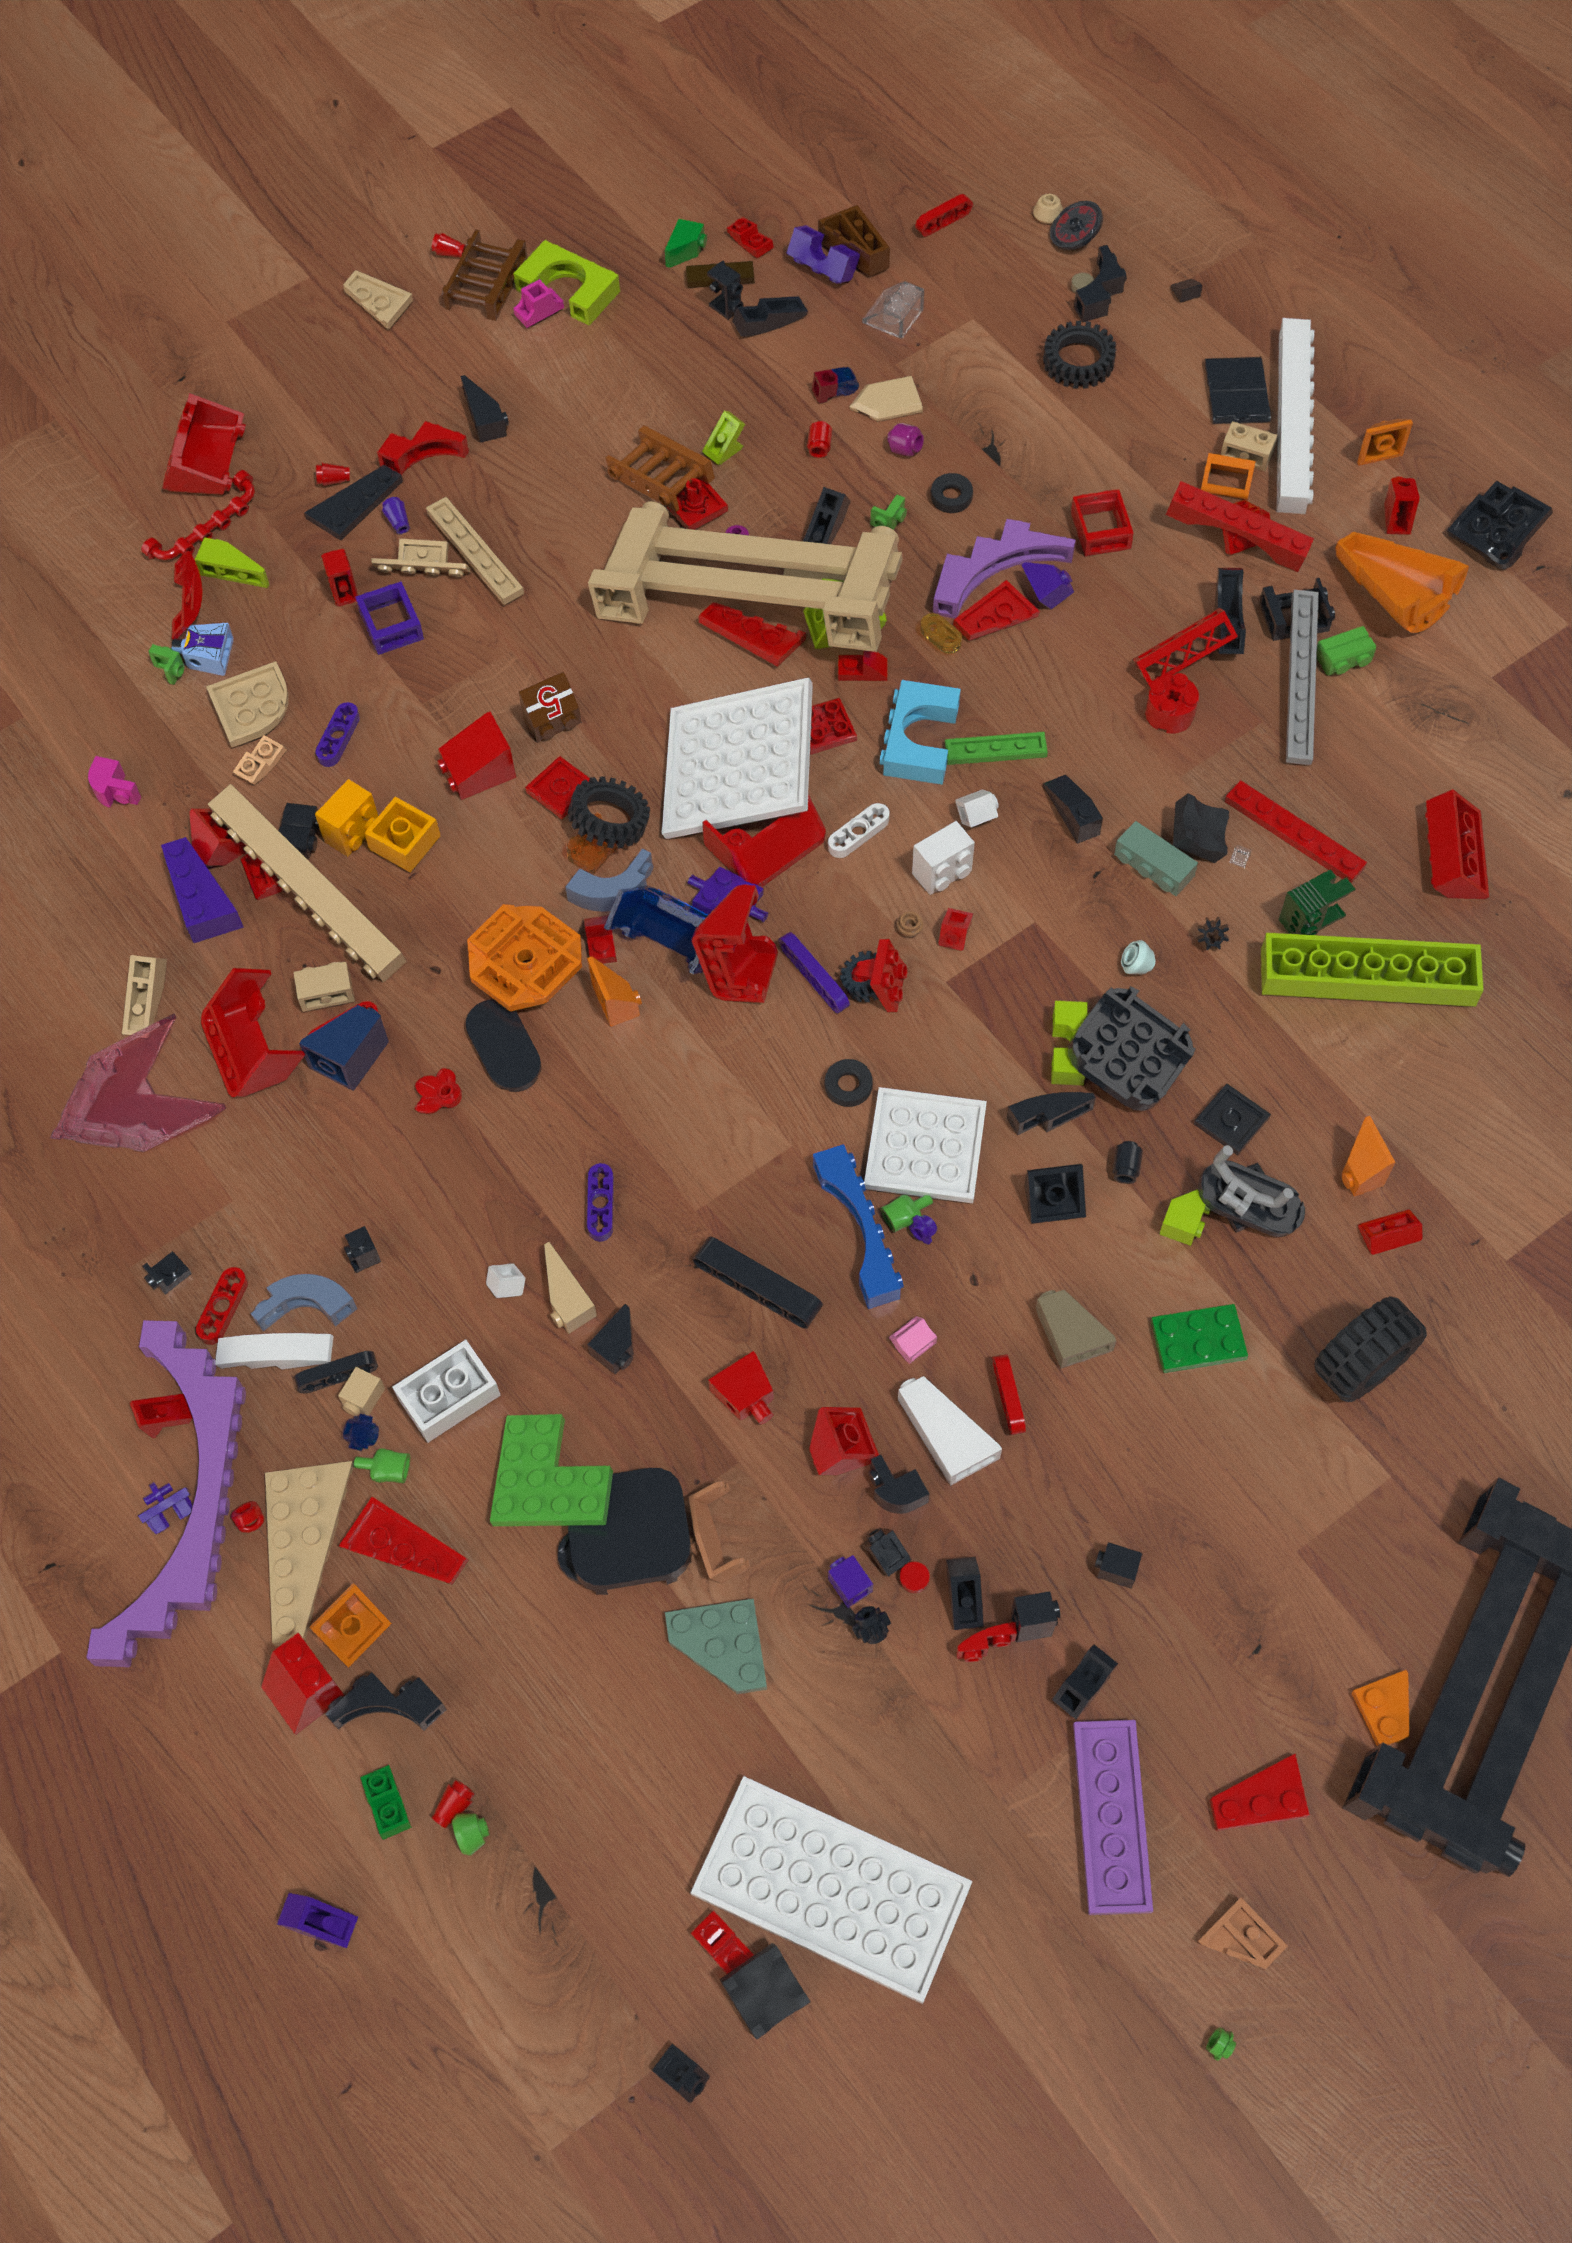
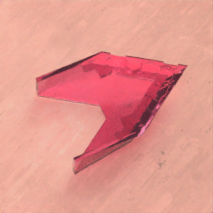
M173 1013L89 1057L86 1069L78 1080L61 1114L62 1117L59 1124L53 1130L50 1138L59 1140L63 1138L75 1140V1142L113 1148H131L134 1151L145 1152L211 1119L225 1110L226 1106L223 1103L155 1094L147 1076L177 1018Z

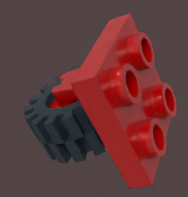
M879 939L877 953L873 954L872 951H867L865 955L861 951L858 952L859 957L857 958L855 955H852L850 957L852 961L846 960L844 963L846 968L841 969L843 975H840V978L853 999L856 998L859 1002H862V999L865 1002H870V997L874 1001L879 998L887 1012H897L899 1002L903 999L902 986L904 979L907 978L908 969L890 939Z

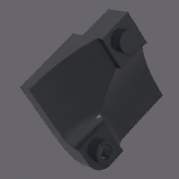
M1496 480L1483 496L1478 494L1447 529V533L1452 538L1482 555L1489 564L1498 569H1507L1513 566L1522 556L1526 543L1553 514L1552 507L1517 487L1509 488Z

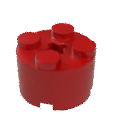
M1183 673L1163 676L1152 682L1145 712L1149 724L1157 730L1161 728L1170 734L1187 730L1196 715L1199 702L1197 687Z

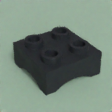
M1187 793L1175 802L1173 846L1216 863L1225 857L1228 852L1225 842V830L1229 820V811L1205 805L1195 796Z
M771 1943L719 1979L756 2040L765 2035L786 2017L810 2003L809 1998L795 1978L779 1948L774 1943Z

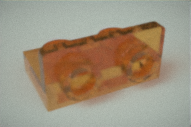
M596 813V814H595L596 817L602 819V815H601V814H599V813ZM579 834L571 837L566 846L569 862L592 875L599 870L617 849L616 843L613 848H607V842H603L602 846L596 845L598 840L595 838L592 842L587 841L588 834L582 837Z

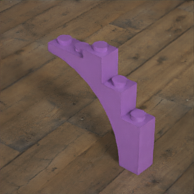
M1007 519L1001 541L977 536L971 558L947 554L934 597L933 615L955 619L963 603L974 589L999 571L1015 565L1037 561L1072 563L1075 540L1029 531L1030 523Z

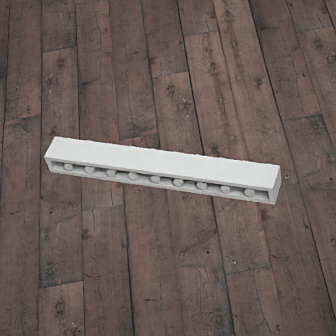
M1283 318L1279 333L1276 512L1305 514L1307 505L1312 504L1313 490H1309V486H1312L1313 471H1310V468H1312L1314 454L1310 453L1314 441V435H1310L1314 424V417H1310L1314 407V399H1310L1314 390V382H1310L1314 374V364H1310L1314 357V347H1310L1314 340V330H1311V320Z

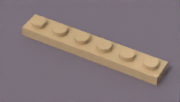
M447 497L426 507L429 517L503 605L524 594L520 583Z

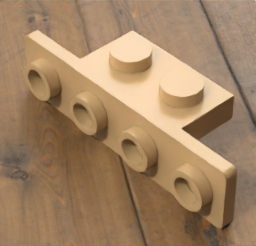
M399 539L398 560L371 558V564L378 568V571L391 573L392 569H398L406 574H416V571H425V574L439 575L440 572H448L450 576L463 577V573L470 574V568L467 564L447 563L449 547L447 541Z

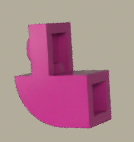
M95 756L88 772V780L97 800L111 808L114 800L122 804L131 803L138 805L141 795L134 782L124 780L126 775L120 762Z

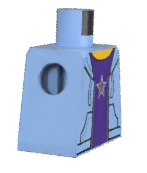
M229 623L191 625L188 627L186 639L172 640V650L183 655L185 663L190 669L225 676L234 638Z

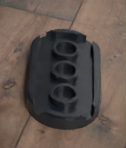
M494 999L485 1000L475 1005L467 1015L466 1030L491 1081L496 1087L507 1089L509 1092H520L530 1088L537 1081L542 1065L540 1056L516 1010L509 1011Z
M1229 1160L1225 1161L1236 1177L1256 1191L1277 1197L1284 1189L1289 1188L1293 1191L1294 1196L1280 1208H1271L1252 1201L1243 1216H1240L1234 1212L1235 1209L1229 1204L1225 1205L1218 1200L1228 1184L1216 1170L1214 1163L1208 1166L1200 1175L1198 1181L1199 1195L1203 1203L1210 1210L1265 1234L1275 1237L1287 1236L1300 1227L1305 1218L1303 1201L1301 1202L1298 1192L1292 1186ZM1234 1192V1195H1235L1236 1197H1238L1239 1199H1242V1198H1243V1197H1241L1240 1195H1238L1237 1193Z

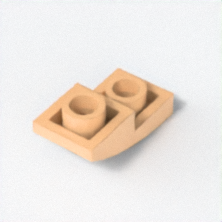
M263 735L251 754L246 751L233 773L255 785L271 771L287 749Z

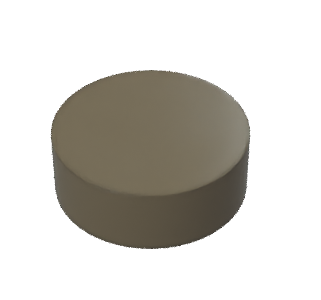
M1088 273L1074 275L1071 282L1072 291L1076 293V290L1087 286L1094 278Z

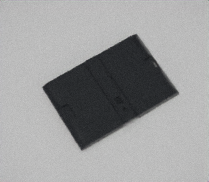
M1262 357L1204 358L1213 424H1230L1232 421L1236 423L1271 422Z

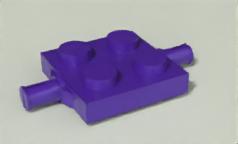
M719 867L711 878L706 881L693 874L688 880L689 885L700 890L692 900V907L708 915L738 885H755L759 896L758 901L763 896L764 888L746 882L742 877L722 867ZM755 904L751 907L749 916L765 922L768 912L756 907Z

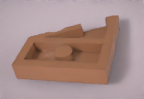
M1242 1897L1198 1941L1203 1946L1263 1969H1267L1288 1947Z

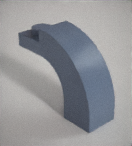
M642 848L622 874L611 878L596 877L579 868L565 887L568 901L581 908L601 912L618 910L629 906L641 898L648 890L646 878L651 875L654 867L651 852Z
M298 1274L285 1277L268 1286L267 1290L271 1298L261 1301L251 1315L261 1330L265 1331L289 1311L299 1307H311L321 1311L336 1327L356 1311L357 1307L353 1298L346 1290L333 1280L314 1274Z

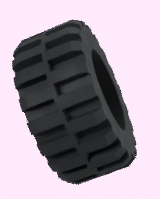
M1392 1296L1383 1298L1380 1302H1376L1372 1307L1363 1311L1356 1319L1354 1318L1326 1345L1315 1360V1371L1342 1401L1354 1402L1385 1381L1387 1377L1392 1375L1416 1352L1427 1337L1426 1327L1399 1298Z

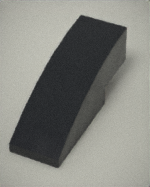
M799 296L759 298L757 306L737 307L732 322L741 337L753 336L789 325L806 316L808 310Z
M1058 1092L1032 1097L1008 1106L1007 1120L1017 1136L1040 1124L1047 1133L1093 1110L1096 1097L1093 1093Z

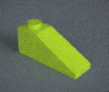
M204 538L195 558L201 576L264 588L269 587L270 584L263 567L226 541Z

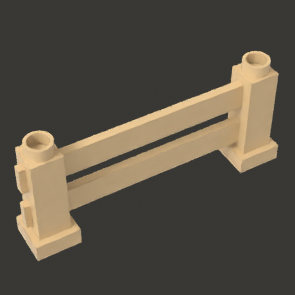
M646 502L642 508H632L604 570L594 569L588 581L595 612L599 619L643 624L649 610L645 597L647 589L823 609L829 646L877 652L882 638L879 616H883L890 596V585L892 580H896L903 557L902 552H898L899 537L897 533L886 526H877L872 529L871 533L863 532L858 546L849 547L668 527L669 513L667 509L657 502ZM661 555H671L847 576L844 582L668 563L660 562L659 560Z

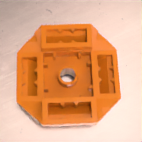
M503 904L467 939L471 982L509 1011L547 1003L582 968L580 934L541 906L515 907L514 905ZM525 960H531L530 962L523 963Z

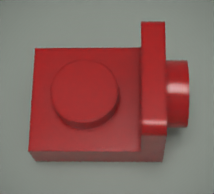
M948 908L941 925L938 944L943 947L963 951L974 913Z

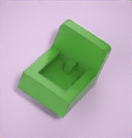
M896 495L886 511L873 506L870 524L875 527L886 526L894 530L899 522L902 523L906 517L905 497Z
M152 644L148 653L154 667L164 669L168 683L174 685L177 679L183 675L185 668L179 652L166 646L161 647Z

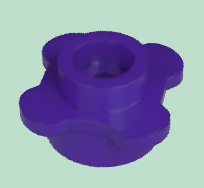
M915 1215L913 1217V1224L909 1226L911 1233L916 1239L923 1241L925 1244H930L932 1242L931 1237L937 1232L936 1223L929 1216Z

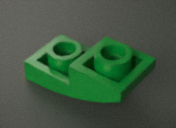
M390 1765L360 1777L382 1840L412 1828Z

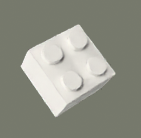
M957 821L951 823L914 845L912 874L929 895L936 891H943L950 883L958 878H965L972 871L975 842Z

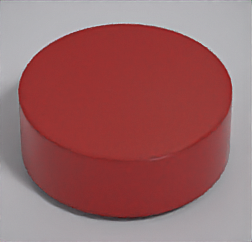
M920 1562L907 1563L900 1572L901 1586L909 1593H920L927 1588L930 1579L927 1567Z

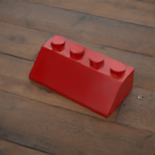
M1453 789L1427 800L1425 817L1429 830L1427 839L1430 844L1431 855L1429 856V861L1432 866L1433 877H1431V884L1433 888L1447 898H1489L1481 810Z

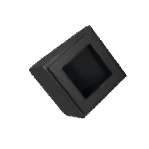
M1194 279L1171 284V289L1180 303L1201 297L1203 285Z

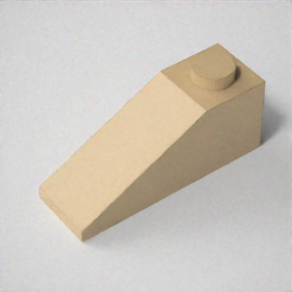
M130 955L122 1034L150 1037L164 987L167 959Z
M550 1242L544 1244L550 1301L553 1313L550 1315L558 1328L563 1326L569 1334L597 1316L595 1305Z

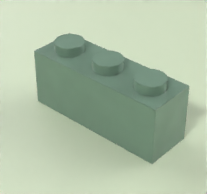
M1137 821L1124 832L1116 843L1114 855L1121 862L1129 864L1138 870L1143 877L1151 879L1162 890L1170 892L1174 896H1177L1195 877L1198 866L1197 861Z

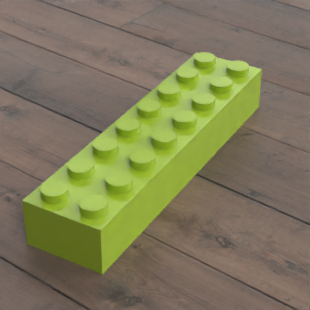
M1266 933L1261 947L1262 995L1476 1007L1483 993L1481 945Z

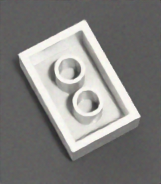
M464 1340L393 1386L398 1400L427 1443L501 1396L497 1383L467 1340Z

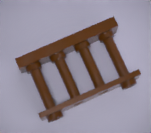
M475 229L472 237L468 238L466 248L447 285H444L442 288L441 296L444 299L446 310L451 309L456 299L484 306L487 319L496 321L515 284L514 272L528 258L526 242L517 239L513 248L511 247L510 249L481 243L480 231ZM482 252L507 259L505 263L499 265L478 260L477 257ZM471 268L499 275L497 279L492 281L468 274ZM463 284H468L491 291L489 295L484 297L460 290Z

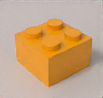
M348 779L315 813L324 843L348 857L353 851L359 849L366 838L365 831L376 820L378 813L372 793Z
M397 797L392 799L364 833L369 850L410 873L441 836L435 818Z

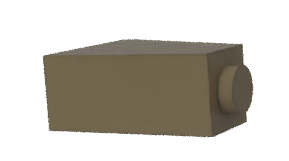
M1050 1290L1043 1293L1037 1299V1314L1061 1369L1114 1351L1116 1344L1115 1336L1065 1290L1058 1292Z

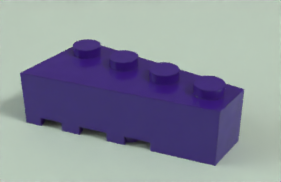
M184 837L162 844L161 847L185 925L193 943L244 928L237 910L188 839Z

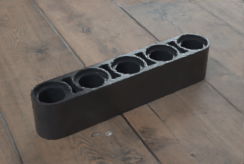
M707 1237L692 1259L694 1264L704 1272L801 1328L808 1329L823 1306L821 1300L815 1295L714 1237Z

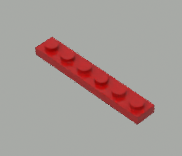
M1242 780L1226 795L1225 803L1326 869H1331L1341 879L1347 878L1352 884L1366 868L1367 862Z

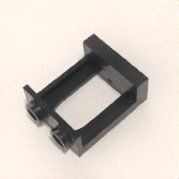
M1316 578L1313 589L1303 591L1318 592L1319 618L1317 619V633L1329 632L1332 621L1335 620V610L1328 602L1326 587L1322 586L1320 578ZM1273 586L1263 587L1259 604L1273 641L1290 638L1291 626H1286L1281 609L1291 608L1293 592L1276 595Z

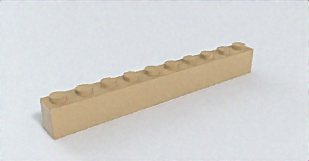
M231 784L208 803L213 812L210 815L220 827L225 825L229 829L227 831L228 835L236 843L242 841L246 845L243 848L253 860L258 857L263 862L260 865L270 877L275 874L280 879L277 882L287 894L292 891L297 896L294 898L297 904L303 910L309 908L314 913L311 915L314 921L320 927L326 925L331 930L328 933L337 944L343 942L348 947L345 951L354 961L360 959L365 964L363 969L371 978L374 979L377 976L384 983L406 963L402 953Z

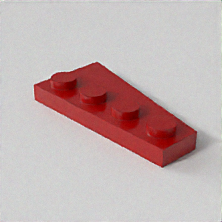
M712 602L699 614V623L777 667L806 640V632L798 630L795 633L787 630L785 625L777 623L774 626L765 623L764 618L758 616L747 617L742 615L743 612L716 602Z
M373 1496L339 1544V1547L450 1585H453L469 1559Z

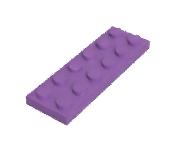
M1136 1720L1074 1722L1073 1730L1088 1915L1152 1913L1153 1904Z

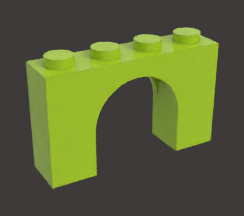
M546 240L514 272L516 291L520 293L522 288L539 279L546 286L553 280L564 277L575 278L583 282L584 284L569 299L570 313L572 318L589 326L620 292L618 274Z

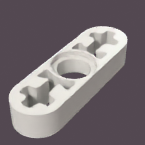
M880 803L872 804L834 832L828 839L829 853L836 858H844L884 829L889 823V809L887 806ZM874 814L877 815V816L882 815V818L876 817V818L873 819V815H874ZM861 826L865 828L866 832L862 835H856L852 832V829ZM835 843H838V844L844 843V847H842V846H840V845L837 846V847H835Z

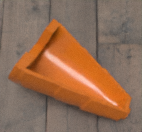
M1352 532L1346 537L1341 538L1335 547L1336 557L1359 585H1363L1368 593L1384 607L1397 623L1412 633L1428 629L1450 608V605L1447 603L1452 599L1453 594H1459L1469 568L1468 565L1460 561L1426 553L1422 550L1395 544L1393 541L1357 532Z

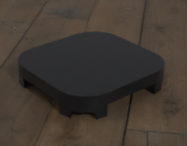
M1132 986L1129 989H1113L1111 987L1104 993L1071 1038L1068 1045V1057L1072 1065L1082 1075L1123 1105L1140 1111L1152 1109L1167 1094V1091L1183 1068L1193 1057L1196 1048H1193V1042L1189 1036L1190 1029L1184 1023L1178 1027L1138 998L1136 995L1139 993V990Z
M644 1468L614 1473L612 1476L606 1525L568 1526L572 1563L577 1580L584 1587L595 1591L596 1595H608L607 1590L663 1580H666L668 1585L678 1581L677 1578L686 1571L689 1563H692V1549L683 1491L679 1480L670 1471L662 1468Z

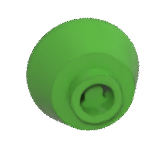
M459 1813L452 1820L454 1834L462 1854L471 1856L486 1843L485 1837L489 1836L490 1833L484 1817L479 1819L477 1814Z

